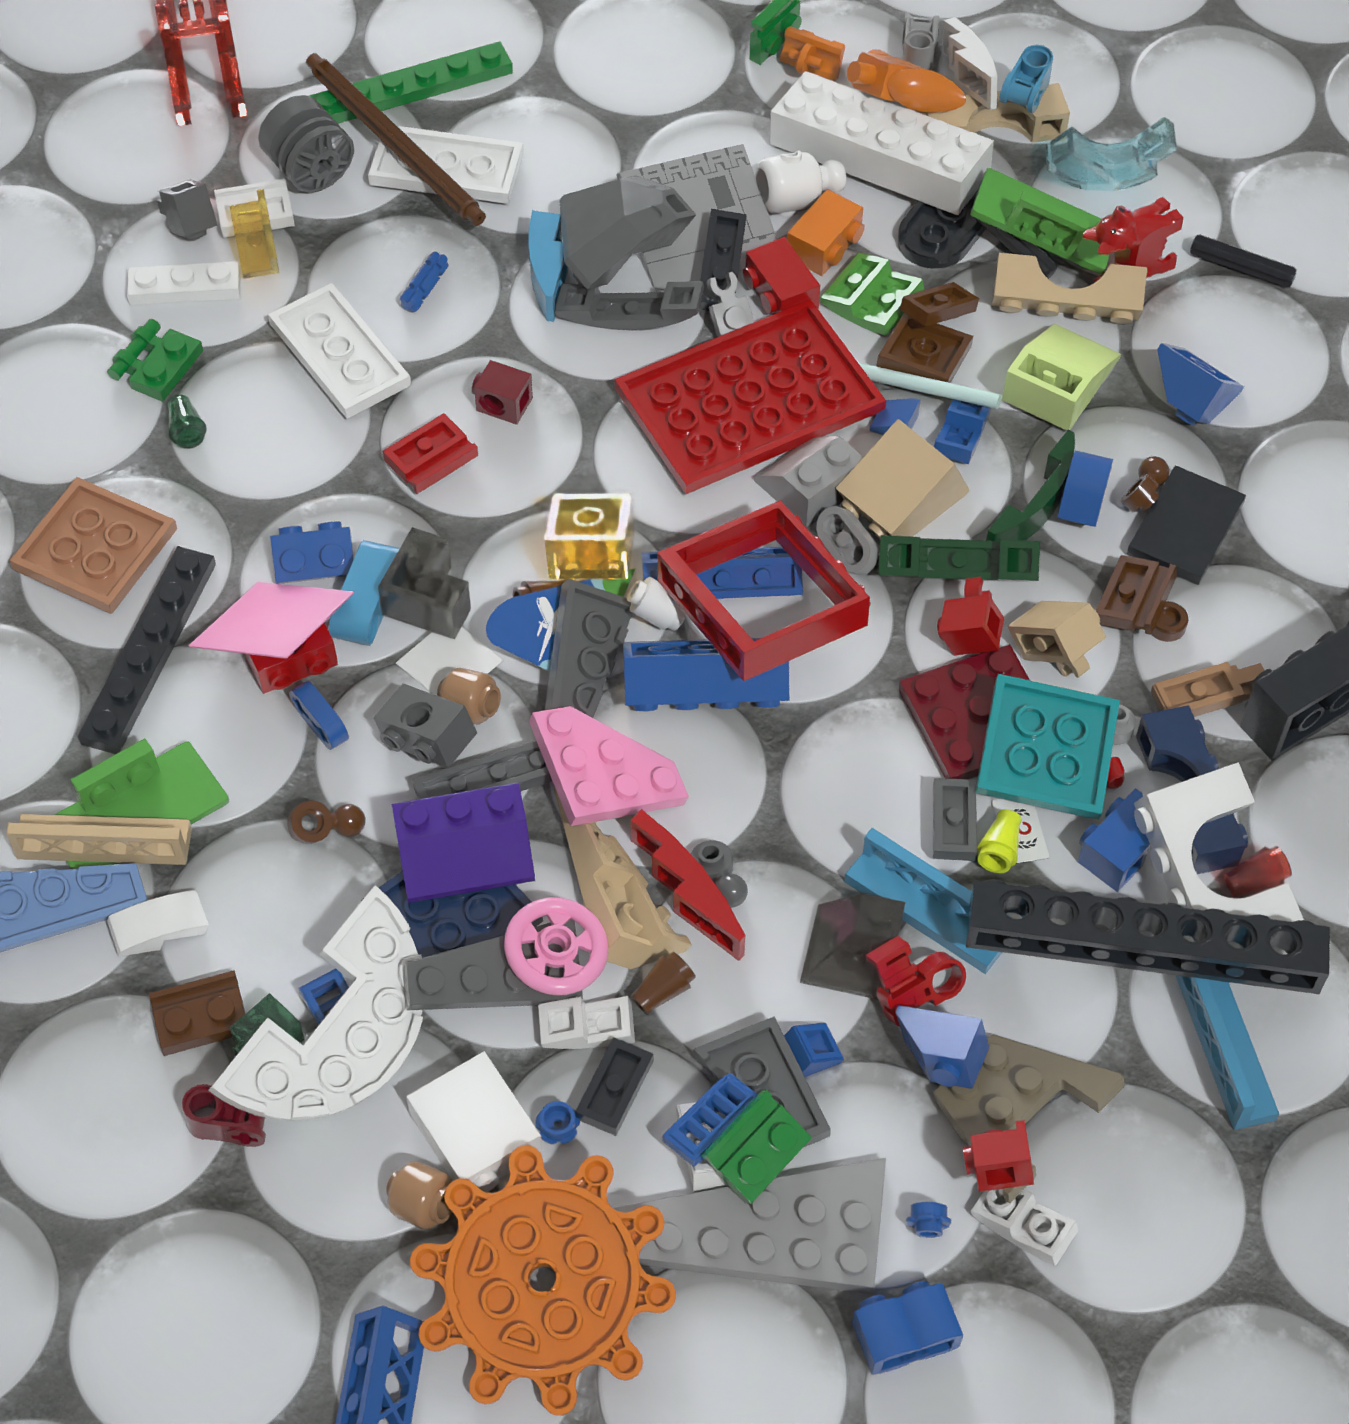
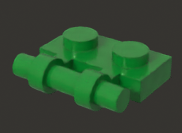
M149 319L144 326H138L131 335L132 341L125 349H120L112 358L113 364L107 370V373L114 380H120L125 373L132 375L129 378L131 389L163 402L201 355L203 346L200 340L171 328L162 338L155 335L159 332L161 326L156 320ZM146 350L150 353L145 360L137 359L142 351Z

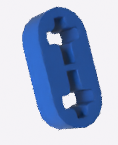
M306 681L289 691L290 698L298 713L329 750L334 749L349 739L348 731L340 717L310 681Z

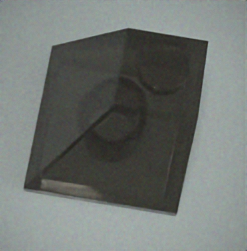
M861 893L818 904L800 983L879 1000L877 990L879 987L885 988L882 986L875 966L867 961L865 955L896 936H900L906 902Z

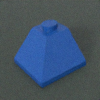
M1161 343L1157 349L1167 402L1177 408L1174 413L1176 416L1191 425H1194L1196 421L1210 423L1244 388L1243 385L1183 347Z

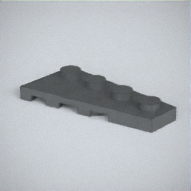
M570 578L562 584L545 710L571 706L592 718L594 717L603 695L602 688L606 678L612 673L616 663L614 661L619 646L624 643L629 631L627 627L630 619L635 615L630 612L631 602L627 601V598Z
M570 919L564 926L568 927L576 936L575 921ZM550 922L547 924L536 926L534 928L537 932H540L543 928L551 926L552 924ZM505 935L406 962L404 966L407 1010L538 1006V1004L580 996L583 1000V991L568 995H550L528 987L513 973L507 962L504 949ZM534 943L522 944V951L526 959L537 958L534 951ZM558 944L548 945L549 949L554 952L561 953L563 951L562 947ZM578 952L575 959L573 960V962L579 964ZM545 966L544 975L558 978L563 977V967L553 968Z

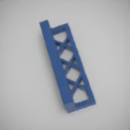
M782 547L757 548L696 574L717 599L803 595L802 568ZM657 552L641 553L643 581L648 577L658 581Z
M386 1306L376 1307L355 1314L335 1424H378L385 1417L389 1424H411L424 1346L419 1339V1328L423 1323L422 1320ZM395 1326L411 1332L408 1351L400 1355L393 1341ZM394 1370L401 1384L400 1397L392 1402L385 1383L387 1374Z

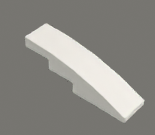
M956 17L943 20V53L949 56V69L954 72V83L989 110L997 109V73L994 61L986 46L970 28Z

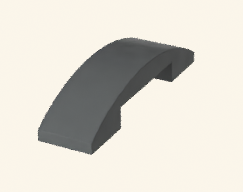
M703 281L667 282L665 292L600 293L598 287L587 290L580 283L562 284L554 311L556 316L591 327L614 330L660 328L680 323L698 314L704 283Z

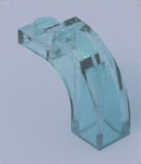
M1163 117L1134 138L1121 143L1105 144L1095 142L1084 136L1074 127H1070L1045 145L1047 171L1070 186L1084 190L1100 191L1123 190L1158 176L1157 163L1177 150L1174 123L1166 117Z

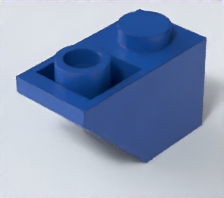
M1136 788L1125 799L1118 797L1106 811V819L1099 826L1095 823L1091 824L1079 840L1082 848L1078 863L1117 893L1143 867L1150 847L1146 833L1143 834L1139 830L1134 817V811L1136 810L1134 803L1143 797L1142 792Z

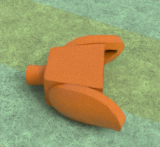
M881 50L862 52L858 60L851 62L847 69V78L852 82V87L877 98L899 102L905 107L919 112L933 113L955 110L962 107L966 102V96L963 91L942 74L927 70L900 58L892 57Z

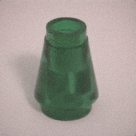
M173 396L168 402L169 437L181 448H195L205 438L206 424L187 396Z

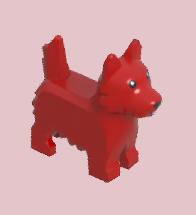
M1164 197L1156 199L1154 203L1140 207L1132 212L1122 205L1116 206L1112 214L1101 219L1095 227L1087 229L1083 234V238L1097 241L1100 244L1098 253L1101 255L1115 252L1114 264L1147 267L1146 278H1149L1152 275L1162 274L1176 267L1177 255L1175 252L1168 254L1163 259L1160 257L1165 249L1166 238L1182 229L1184 217L1177 209L1161 215L1170 209V202ZM1104 273L1095 278L1094 282L1098 281L1104 275Z

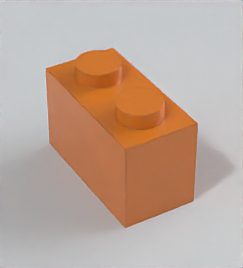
M827 189L787 232V241L810 271L823 276L832 265L836 266L841 261L845 250L851 243L856 244L860 240L865 225L862 224L864 207Z

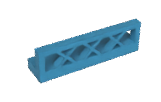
M874 828L870 829L864 838L863 853L845 873L844 882L986 974L1003 952L966 948L969 905L972 891Z
M1175 975L1233 1130L1276 1121L1279 1111L1229 982Z

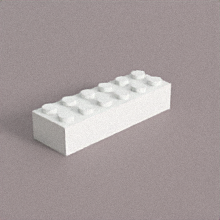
M807 71L801 75L771 110V145L792 153L797 150L807 152L821 164L831 159L837 160L843 164L847 174L955 215L960 214L979 189L986 169L991 168L994 140Z

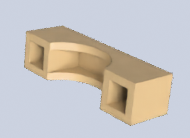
M1055 83L1049 84L1034 113L1028 112L1027 107L1010 101L1005 104L999 101L1001 91H997V109L989 110L970 95H965L966 102L958 109L945 112H922V114L974 133L990 127L1013 129L1023 134L1033 143L1066 138L1070 111L1060 84Z
M999 253L996 263L992 306H1000L1001 311L1010 313L1021 312L1022 309L1037 310L1036 313L1042 316H1057L1060 312L1073 314L1074 318L1080 320H1094L1096 316L1109 317L1113 323L1130 324L1133 320H1139L1143 312L1147 267L1110 264L1104 275L1092 285L1079 289H1069L1051 282L1041 271L1036 256Z

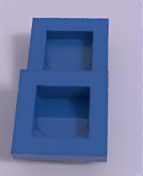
M953 399L947 410L945 423L935 440L934 448L948 459L969 464L985 428L991 408Z

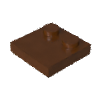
M904 313L879 353L876 367L951 383L971 349L974 336L937 323L932 326H921L915 323L912 317Z

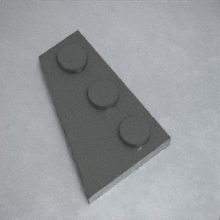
M775 1016L693 1049L694 1057L717 1081L731 1073L757 1093V1095L763 1090H768L772 1094L771 1097L779 1105H782L812 1137L804 1147L830 1137L831 1129Z

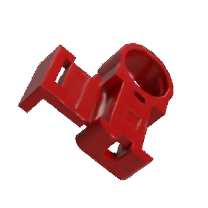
M896 936L865 956L867 961L875 966L882 986L885 988L879 987L877 990V997L884 1015L888 1020L900 1027L896 1016L898 1005L918 1008L929 1001L934 1006H937L943 1001L955 997L965 985L966 969L960 961L945 952H935L919 964H911L908 957L912 953L909 943ZM951 968V974L947 982L938 988H933L934 974Z

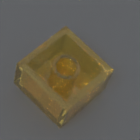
M631 493L553 494L545 535L549 579H628L635 533Z

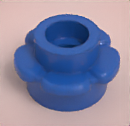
M554 1101L545 1105L538 1113L535 1125L540 1130L541 1139L546 1143L554 1145L557 1142L566 1144L576 1137V1127L580 1125V1119L575 1117V1110L565 1102ZM556 1121H560L562 1126L557 1128L553 1124Z
M918 1202L912 1204L910 1217L906 1218V1224L915 1229V1235L925 1238L942 1236L943 1230L949 1228L952 1220L947 1217V1206L937 1202Z

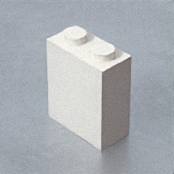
M485 1051L406 1096L410 1116L452 1181L460 1178L469 1179L480 1190L489 1192L498 1184L500 1178L510 1173L509 1157L517 1147L530 1145L537 1148L542 1154L541 1135Z

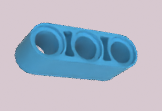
M366 540L361 542L341 589L343 591H353L354 594L331 615L329 633L332 638L367 646L373 643L402 570L404 560L402 548Z

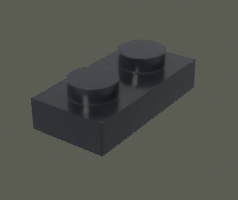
M613 1037L575 1111V1117L580 1119L581 1122L617 1136L654 1062V1054Z

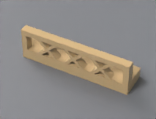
M20 814L19 823H8L6 835L16 859L186 865L192 826L190 820Z

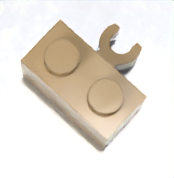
M1040 601L1007 626L1024 660L1056 662L1060 673L1065 677L1073 672L1075 677L1079 678L1087 672L1090 666L1084 654L1106 638L1100 625V617L1089 602Z

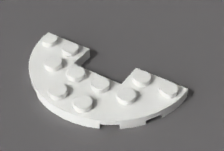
M376 885L368 892L318 954L353 983L303 1045L300 1044L271 1019L267 1018L208 1091L224 1102L257 1116L289 1121L310 1120L327 1117L359 1104L382 1087L401 1067L417 1039L423 1020L421 1016L422 1010H407L404 966L406 962L421 959L422 956L417 953L414 941L409 933V924L394 903Z

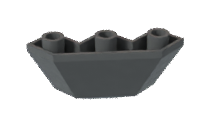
M640 176L622 178L565 194L559 200L564 262L573 272L575 280L585 286L587 290L608 285L632 254L672 245L696 214L674 188Z

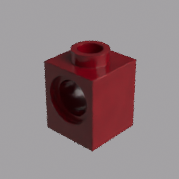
M490 360L483 373H477L472 383L471 391L472 394H475L476 411L517 425L533 399L532 374Z

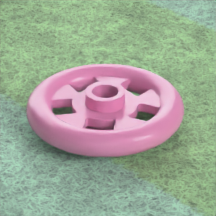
M555 897L533 901L514 915L506 929L504 949L510 968L524 984L538 992L550 995H568L579 992L591 985L600 976L608 958L606 932L598 918L589 909L575 901ZM547 916L552 925L537 932L532 922L540 917ZM570 919L577 922L584 929L579 937H576L568 927L564 926ZM534 943V951L537 958L526 959L522 951V944ZM558 944L562 947L563 951L561 953L554 952L549 949L548 945ZM579 948L591 953L585 966L573 962ZM545 966L553 968L563 967V977L558 978L544 975Z

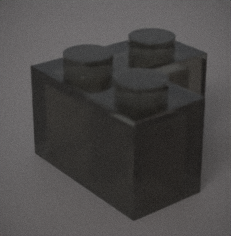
M412 527L379 584L378 591L382 615L455 640L471 611L469 582L448 575L451 569L449 540L447 538Z

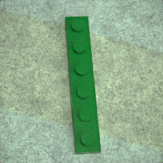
M501 41L352 84L375 106L384 111L513 74V64ZM329 90L308 95L314 98L338 124L358 118Z

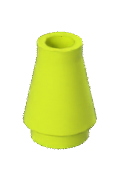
M1009 809L998 811L996 819L977 846L978 862L984 869L990 872L1005 873L1017 863L1019 827L1022 819L1015 811Z

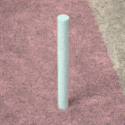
M859 363L871 381L994 409H998L1001 404V394Z

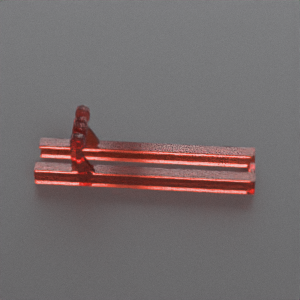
M156 0L155 11L168 69L177 125L192 124L189 111L192 106L180 38L213 33L215 34L226 101L231 103L233 118L247 116L226 0H209L212 18L204 19L205 10L203 2L201 0H193L196 20L191 21L188 1L179 0L180 17L183 19V22L179 23L177 21L174 0Z

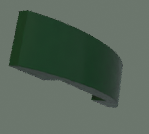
M1067 430L1048 454L1044 479L1047 481L1025 509L1021 512L1008 505L988 530L986 541H1026L1048 521L1063 497L1074 455V432Z
M880 535L879 576L966 580L968 578L981 577L983 581H1039L1040 541L930 539L913 536Z

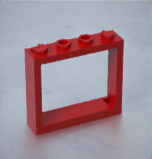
M781 500L657 552L658 582L743 681L868 626L871 602L870 596L865 592V587L861 584L859 585L850 576L844 564L840 560H836L825 549L821 539L813 536L803 525L798 515L795 516ZM776 540L835 606L753 641L696 574Z

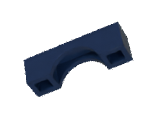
M1189 705L1142 715L1136 739L1149 771L1165 773L1183 782L1219 769L1215 755L1209 754L1205 745L1203 725L1199 719L1195 720ZM1234 813L1205 823L1197 831L1191 851L1193 866L1197 874L1239 865L1243 852L1248 846V837L1245 827L1241 823H1237Z

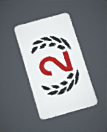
M1005 799L992 800L995 817L998 811L1002 809L1013 810L1021 816L1017 863L1048 859L1049 852L1035 806Z

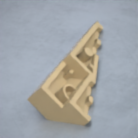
M555 788L554 792L584 905L598 918L606 932L608 940L607 962L628 969H634L658 961L662 955L667 957L673 951L677 954L686 952L692 945L686 935L680 936L675 934L667 923L671 916L670 912L665 906L657 908L654 905L646 889L648 882L614 836H605L596 825V822L570 826Z

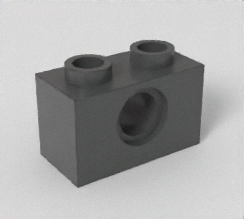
M404 683L374 716V720L381 732L380 738L388 748L396 752L400 750L415 755L424 763L430 764L433 762L446 768L452 765L477 734L476 728L464 705Z

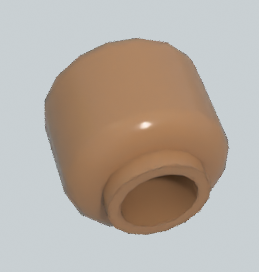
M461 667L456 668L440 682L437 689V696L464 705L475 725H480L488 718L494 716L500 705V689L496 686L492 676L487 673Z
M422 1162L408 1163L400 1171H396L387 1183L386 1193L388 1195L390 1212L398 1219L421 1229H431L440 1223H444L453 1213L448 1208L444 1198L445 1189L452 1182L451 1177L445 1172Z

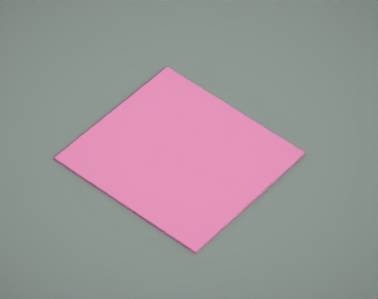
M257 582L197 637L189 647L288 658L354 592Z

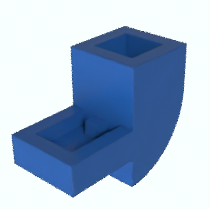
M1075 450L1057 518L1096 527L1113 459Z

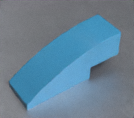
M532 210L529 224V262L532 286L544 317L547 321L554 322L556 317L554 310L561 286L565 283L569 269L564 262L563 242H561V214Z

